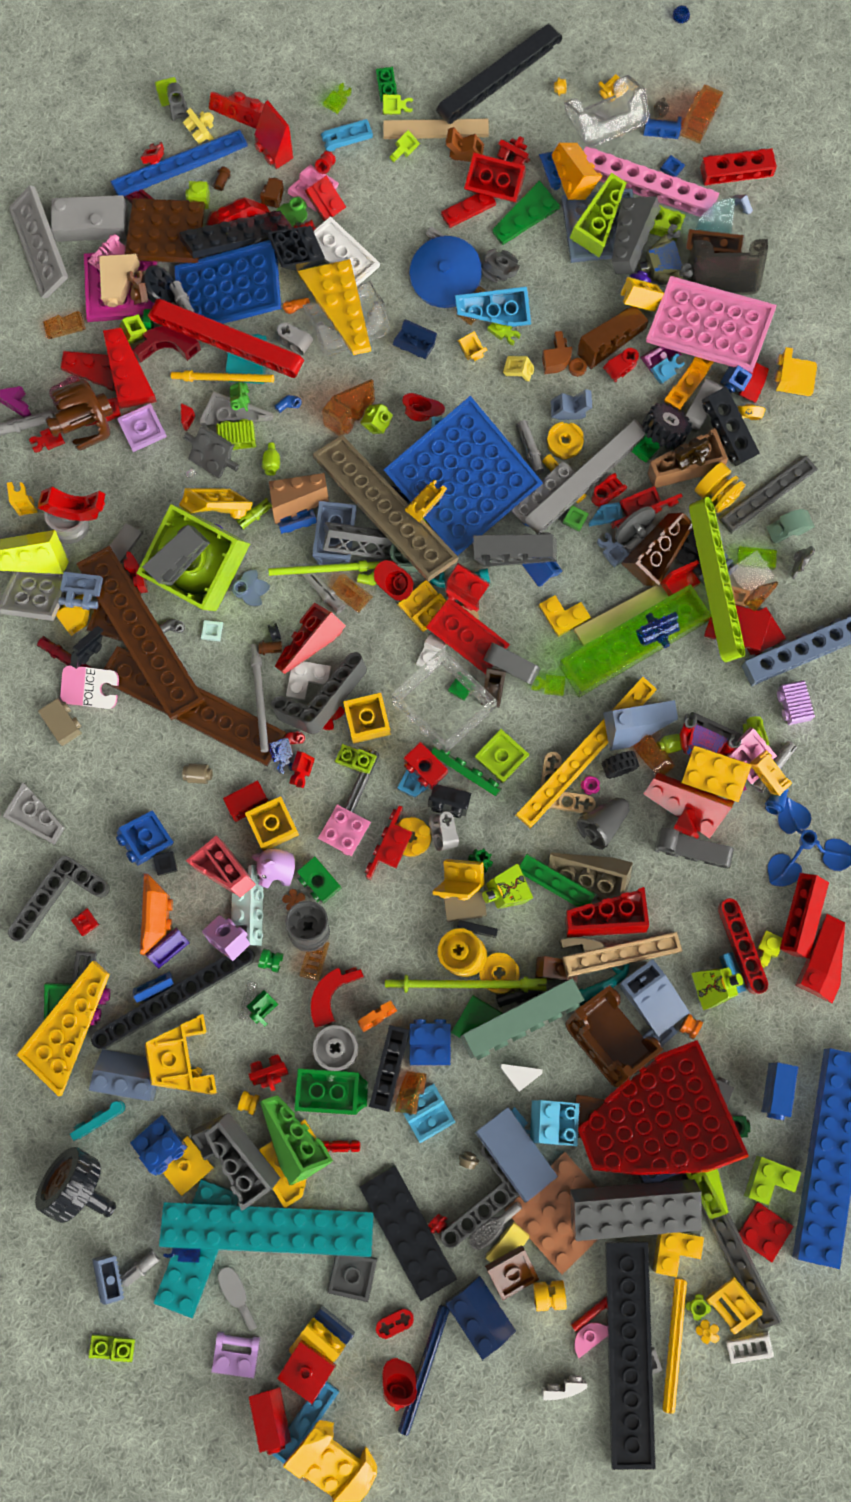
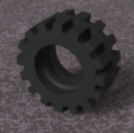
M634 751L615 754V756H611L601 763L605 775L609 779L628 774L640 767Z

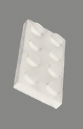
M331 217L314 230V234L325 257L324 261L327 264L351 260L356 286L380 267V263Z

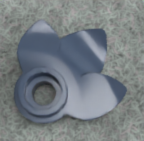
M257 570L246 571L243 573L241 580H237L232 586L233 594L237 598H243L244 602L250 606L262 605L260 596L265 594L270 588L267 582L257 579ZM239 587H245L243 592L238 591Z

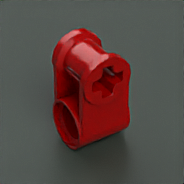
M627 348L616 357L610 359L603 369L614 382H617L618 378H623L636 367L639 353L634 348Z
M616 473L611 474L595 487L591 497L592 503L598 507L607 504L612 499L621 495L627 489V485H623L620 482ZM597 494L604 495V498L599 497Z

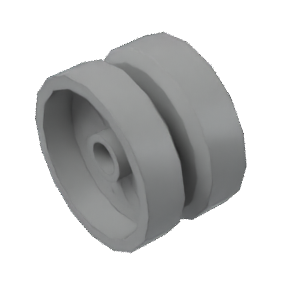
M44 512L48 530H55L61 543L72 544L79 542L89 531V521L69 520Z
M331 1025L322 1029L313 1042L315 1060L321 1067L329 1071H342L349 1068L358 1056L359 1044L357 1038L349 1029L343 1026ZM337 1044L340 1046L339 1052L333 1051L334 1045Z

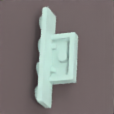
M249 865L248 875L256 885L242 897L232 893L231 921L236 926H247V940L251 946H262L264 893L263 887L258 884L260 877L257 874L256 865Z

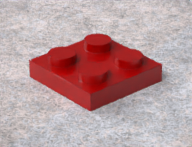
M756 1202L738 1233L745 1245L773 1263L794 1226L761 1203Z

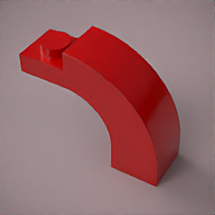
M51 486L41 491L37 508L64 519L91 521L97 519L99 512L103 510L106 494L97 491L88 496H74Z
M357 967L345 970L346 974L342 975L340 968H337L320 980L311 999V1015L315 1028L335 1022L331 1008L332 996L342 985L363 979L364 976L361 969L357 970Z

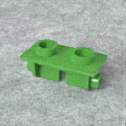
M238 381V383L230 386V406L234 410L244 407L246 412H248L250 400L247 394L249 393V388L246 382Z

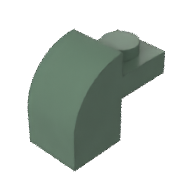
M798 509L780 516V519L767 526L773 543L776 544L792 535L799 536L815 526L808 511Z

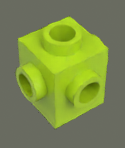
M383 404L369 405L360 424L372 434H384L386 428L390 425L393 414Z

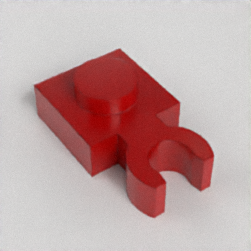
M162 142L156 146L152 143L149 145L150 149H145L141 155L143 164L150 163L153 165L160 161L164 154Z
M49 428L40 431L41 437L34 436L29 439L31 444L38 443L37 446L32 447L35 453L40 452L45 446L48 450L65 444L62 434L59 433V437L53 436Z
M297 751L291 768L295 773L291 776L289 784L296 785L297 788H304L305 776H310L315 758L304 752Z

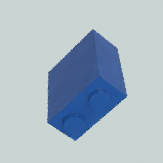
M778 1062L768 1063L761 1111L767 1113V1118L784 1120L785 1117L792 1116L798 1066Z

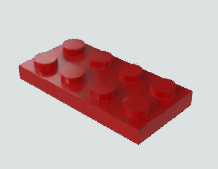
M450 598L447 599L426 626L429 631L485 675L487 668L494 666L483 660L491 643H495L504 649H507L510 645Z

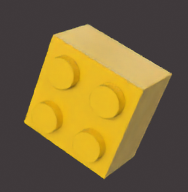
M381 693L343 701L353 744L391 735Z
M281 796L245 813L263 851L299 836Z

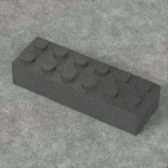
M695 1179L570 1189L571 1229L575 1241L701 1231V1190Z

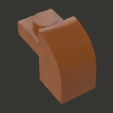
M454 127L448 128L446 145L450 148L449 157L457 161L471 162L473 153L483 155L484 143L476 134L463 137Z
M556 331L554 334L555 349L543 350L544 374L559 373L565 370L570 363L572 347H567V339L563 338L562 331Z

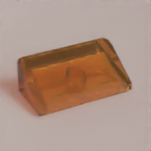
M345 574L340 575L330 589L334 590L339 598L358 613L373 598L372 595Z
M775 581L758 586L744 601V604L753 611H756L778 586V582Z

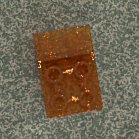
M370 379L334 395L322 409L324 426L338 436L349 434L353 428V423L356 420L359 421L364 415L365 408L372 405L375 401L374 380Z

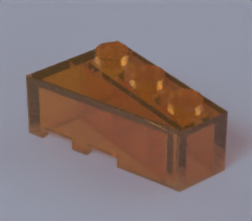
M705 84L701 91H697L694 103L690 105L686 118L681 123V129H683L682 137L699 144L701 143L721 103L724 92Z

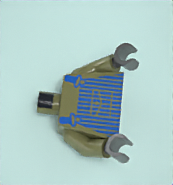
M675 224L668 228L669 234L663 235L649 248L646 261L638 263V270L646 273L650 272L652 281L668 284L670 276L683 279V276L689 278L693 275V272L689 270L692 268L689 263L682 265L675 241L671 240L672 237L678 238L681 234L679 230L673 233L677 229Z

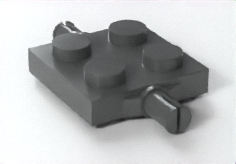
M205 426L200 427L196 437L188 432L185 433L183 439L192 444L188 460L217 478L223 475L227 466L235 472L239 469L240 465L231 460L234 444Z

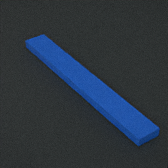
M237 130L159 161L157 164L149 165L111 181V185L117 196L123 195L125 197L135 191L145 189L243 149L248 144L241 130Z

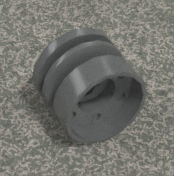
M302 901L292 906L288 911L285 921L289 939L293 946L301 951L311 952L317 951L326 944L329 939L330 928L327 913L321 905L313 901Z

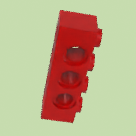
M762 148L755 151H742L732 154L726 153L717 156L709 155L703 157L700 166L704 186L773 177L777 168L773 148Z

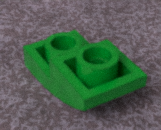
M393 67L376 69L380 102H382L383 95H397Z

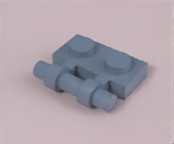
M64 572L60 590L67 593L66 598L59 597V604L65 605L68 608L76 606L82 607L84 610H90V608L97 609L98 602L91 601L92 596H100L103 578L96 575ZM75 594L84 595L83 600L75 599Z

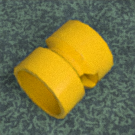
M563 1280L551 1281L549 1285L545 1281L533 1283L536 1312L548 1311L550 1307L554 1310L566 1309V1294Z

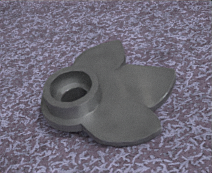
M809 546L807 549L803 548L795 553L793 558L795 565L791 573L792 579H795L798 572L804 571V566L815 553L813 546Z

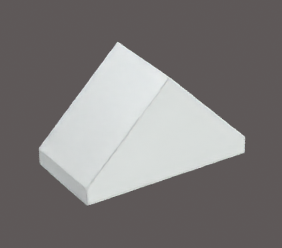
M501 1064L500 1067L518 1092L539 1077L543 1071L542 1069Z

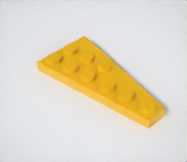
M92 961L17 1054L58 1097L62 1096L110 975L96 961Z

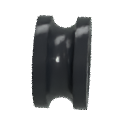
M274 623V626L267 625L272 642L276 638L280 640L281 635L277 623Z

